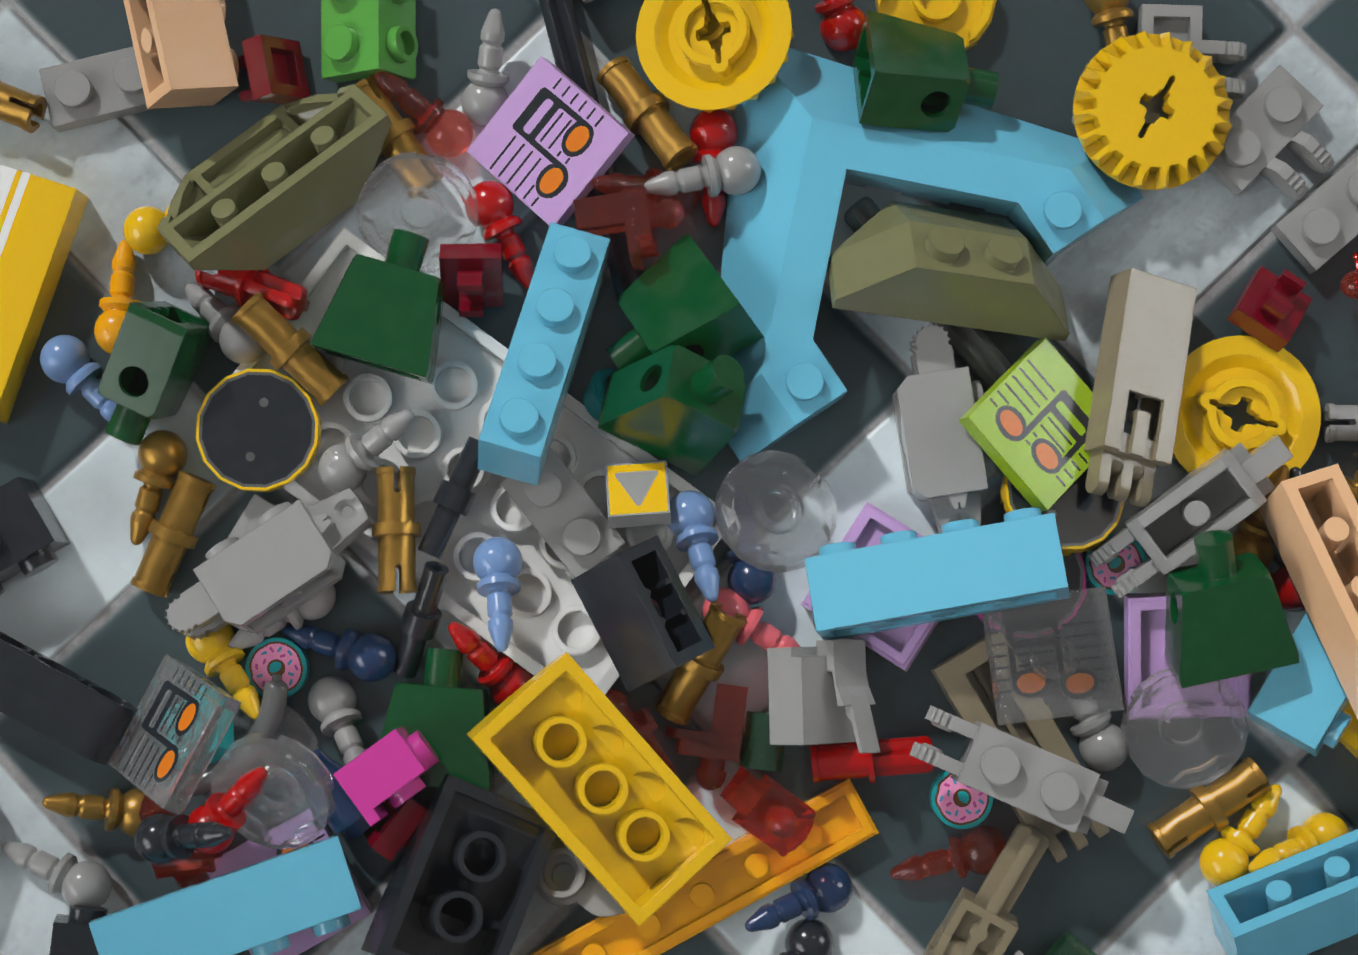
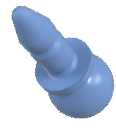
M59 335L51 338L43 346L40 353V364L43 372L51 380L66 384V392L70 396L81 390L82 396L95 409L100 410V415L105 420L110 421L117 403L98 394L101 379L96 378V376L102 370V366L97 362H90L89 351L86 345L78 338L70 335Z
M693 490L683 491L670 500L671 524L667 525L677 535L675 539L676 548L681 552L688 553L691 568L695 571L694 579L696 585L706 600L714 602L718 598L720 580L718 569L714 567L716 561L712 550V545L719 539L717 530L712 527L715 519L714 507L709 498L704 494Z
M492 537L483 541L475 550L473 567L476 575L480 578V581L477 583V592L479 595L487 597V613L490 618L488 621V631L497 651L505 652L513 632V620L510 618L513 615L512 596L518 594L521 590L520 581L516 577L522 568V555L515 543L509 539Z

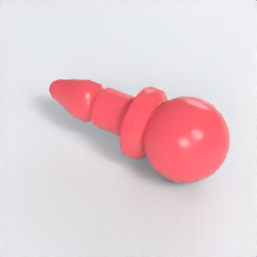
M729 587L719 588L717 600L723 604L720 609L735 618L738 612L745 616L744 619H747L745 626L741 628L735 638L737 644L743 646L751 638L753 643L766 651L767 648L801 647L791 636L783 635L781 630L766 621H760L764 609L759 606L751 608L748 602ZM706 599L702 607L703 619L706 616L708 610L710 609L709 605L711 604V602H709Z

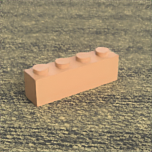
M123 0L147 109L212 106L239 86L237 81L239 75L238 58L234 50L230 48L224 22L226 18L225 0Z
M1335 464L1281 481L1259 511L1358 720V504L1339 465Z

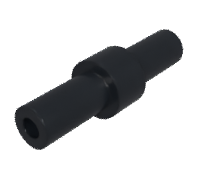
M468 437L449 481L442 479L432 501L438 505L419 544L418 550L438 559L441 558L460 514L467 516L476 496V493L471 492L480 473L478 469L477 439Z
M429 561L425 563L418 585V592L414 600L406 604L400 623V630L404 634L393 669L400 677H416L426 643L436 635L442 616L438 605L449 573L448 567L440 562Z

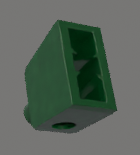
M867 11L852 61L859 124L949 132L955 128L963 104L992 108L998 92L999 74L994 71L968 67L964 39L956 33L887 14Z
M394 229L384 261L356 254L352 258L313 336L311 345L325 354L432 384L436 369L445 285L440 278L420 272L429 239L413 232Z
M686 233L619 296L618 305L634 329L605 350L620 370L670 345L682 346L712 361L719 355L731 356L757 342L764 336L690 234Z
M166 301L130 302L98 387V394L117 403L105 430L106 433L123 442L140 445L151 419L176 415L213 341L208 334L209 323L206 320Z
M670 345L608 376L598 428L662 460H667L668 463L692 475H696L737 433L746 388L743 369L729 355H719L712 361H709L682 346Z
M1210 530L1198 534L1194 538L1197 564L1175 568L1167 575L1165 660L1181 689L1300 663L1299 654L1274 581L1255 553L1236 555L1233 534L1229 531Z
M427 647L424 684L412 682H398L395 684L380 740L394 729L402 726L409 735L418 730L426 738L439 758V762L419 776L426 787L439 788L445 775L450 774L491 791L494 788L495 782L494 765L466 735L490 714L487 689L461 687L464 654L459 650Z

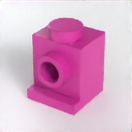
M402 726L394 729L333 775L371 827L388 815V812L382 805L386 800H389L396 809L426 787L419 776L439 762V758L432 746L418 730L409 735Z

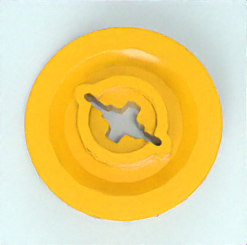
M644 0L639 12L636 28V46L639 60L644 72L653 85L664 96L686 109L694 108L708 113L718 109L735 110L737 105L747 100H757L759 93L768 84L776 83L778 71L783 63L788 61V50L791 39L794 37L791 19L792 10L787 0ZM708 4H710L712 14L723 27H731V32L722 36L723 46L720 47L721 61L719 54L707 40L701 41L700 36L709 32L708 22L711 21Z
M1144 30L1136 35L1124 38L1121 36L1113 43L1101 49L1091 59L1079 78L1073 99V118L1078 139L1092 162L1106 175L1122 184L1143 190H1163L1181 186L1192 181L1207 170L1225 148L1224 143L1232 127L1230 123V109L1233 100L1228 98L1226 92V77L1219 75L1213 66L1212 56H1205L1194 48L1193 41H1181L1173 38L1170 32L1148 34ZM1167 84V89L1162 98L1165 100L1162 104V110L1169 115L1168 119L1159 117L1139 137L1138 134L1146 121L1144 117L1147 111L1139 103L1140 99L1150 101Z
M1228 336L1212 340L1198 347L1187 356L1173 459L1180 463L1189 474L1223 448L1230 450L1241 442L1247 451L1251 453L1270 438L1277 435L1293 455L1283 465L1289 467V471L1293 467L1301 469L1316 445L1321 425L1320 400L1311 376L1300 361L1286 349L1282 348L1277 353L1253 336ZM1243 399L1248 402L1246 412L1254 416V420L1269 426L1266 427L1258 423L1254 425L1245 424L1236 432L1230 428L1232 418L1225 415L1224 411L1217 409L1216 406L1233 407Z

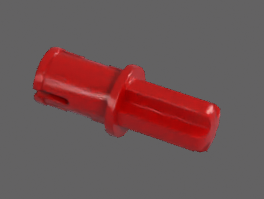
M269 269L217 270L218 273L214 275L202 270H196L195 272L196 282L200 287L234 298L239 307H242L258 291L275 310L290 321L298 320L302 312H307L310 306V301L307 300L308 290L304 286L273 275Z
M928 736L878 739L880 752L859 753L857 742L810 745L813 782L869 777V783H876V776L929 773L934 769L933 765L909 754L914 742L919 744L927 743L933 746L932 740Z

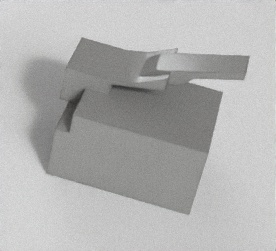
M865 639L816 640V646L767 648L770 745H818L857 742L859 753L880 752L870 705L876 703L867 679Z

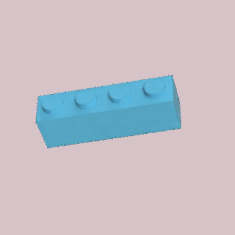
M550 223L478 439L479 470L538 486L604 280L610 244L609 238Z
M1023 508L1004 514V522L979 526L977 519H963L944 524L941 527L942 533L918 537L916 531L904 530L881 536V544L857 549L855 542H837L824 545L819 548V556L804 558L816 632L823 640H835L1070 598L1055 513L1042 515L1040 508Z
M1306 612L1292 635L1299 654L1300 663L1272 669L1248 709L1250 720L1316 757L1323 744L1332 749L1336 747L1346 731L1352 716L1343 712L1349 700Z
M1358 829L1207 890L1215 935L1226 954L1307 955L1358 934Z
M331 836L94 919L89 922V927L98 955H234L248 949L252 950L253 955H270L290 947L288 935L312 927L315 937L351 925L348 913L362 908L338 836Z

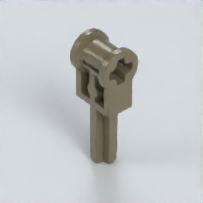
M1022 822L1018 824L978 893L975 894L962 887L946 917L933 934L923 955H1003L1019 929L1018 918L1011 914L1010 911L1050 845L1049 837L1033 825Z

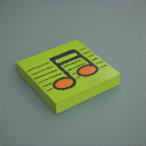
M1046 337L1036 341L958 420L1033 508H1040L1041 512L1048 510L1089 467L1091 453L1084 451L1093 392Z

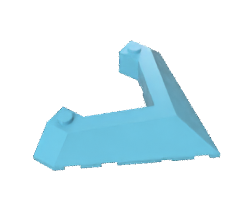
M789 47L788 61L783 63L778 71L776 83L768 84L759 93L757 100H747L735 108L734 121L737 125L738 135L734 146L745 147L757 156L761 165V176L757 185L750 192L743 195L728 194L721 278L764 337L731 355L743 369L746 388L740 425L736 435L728 442V445L743 465L841 400L847 392V389L813 340L844 184L864 188L871 186L901 192V195L944 204L952 202L985 209V212L1008 216L1017 230L1027 238L1044 264L1144 197L1137 188L1122 184L1101 171L1088 157L1078 138L981 107L963 104L956 126L949 132L859 124L853 67Z

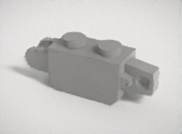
M929 323L927 327L922 326L920 331L917 330V335H914L912 337L913 341L909 343L911 345L909 351L913 354L910 357L913 375L907 376L892 395V402L907 492L921 502L929 501L938 532L942 533L941 527L944 524L957 520L977 519L979 526H981V492L988 489L987 478L995 477V463L958 421L984 394L980 380L971 381L969 367L955 368L952 345L948 343L951 339L947 336L948 331L945 332L943 326L938 327L937 323L934 326Z
M1277 435L1270 438L1251 453L1247 451L1241 442L1230 450L1223 448L1149 502L1145 508H1141L1124 521L1126 527L1088 554L1087 557L1095 567H1098L1113 560L1120 554L1122 549L1136 539L1150 557L1135 568L1125 571L1111 586L1118 598L1125 596L1159 571L1165 575L1195 555L1194 538L1198 534L1210 530L1228 531L1261 507L1267 501L1264 496L1275 488L1267 476L1293 457L1292 453Z
M350 488L309 507L300 500L293 504L284 502L272 507L258 519L260 526L240 539L238 537L227 538L213 546L206 553L207 561L193 569L199 582L181 593L179 599L174 598L173 603H169V609L165 610L167 612L165 618L169 621L167 625L171 626L172 630L194 640L196 638L202 640L204 636L209 637L210 632L216 633L228 624L242 631L260 634L342 579L346 561L342 557L341 552L374 523L370 513L360 498Z
M930 705L925 719L930 720L933 726L949 733L954 731L968 737L958 760L944 755L941 749L927 743L919 744L914 742L909 755L952 773L950 778L1073 833L1079 831L1087 835L1094 820L1125 834L1134 810L1103 797L1109 782L1099 778L1100 774L983 722L975 720L973 724Z

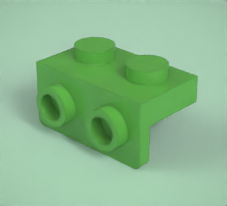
M321 0L322 79L341 83L368 78L371 75H386L402 81L416 78L418 40L416 37L415 0Z

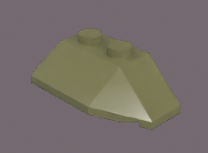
M355 84L341 87L337 93L317 94L280 105L184 175L171 200L167 217L162 218L157 227L158 232L193 270L268 269L363 197L392 124L389 115Z
M891 201L830 254L828 260L832 308L1037 338L1046 337L1047 339L1066 341L1070 334L1061 286L1027 238L1006 218Z

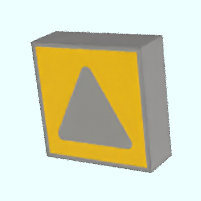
M667 460L605 464L609 529L671 524Z

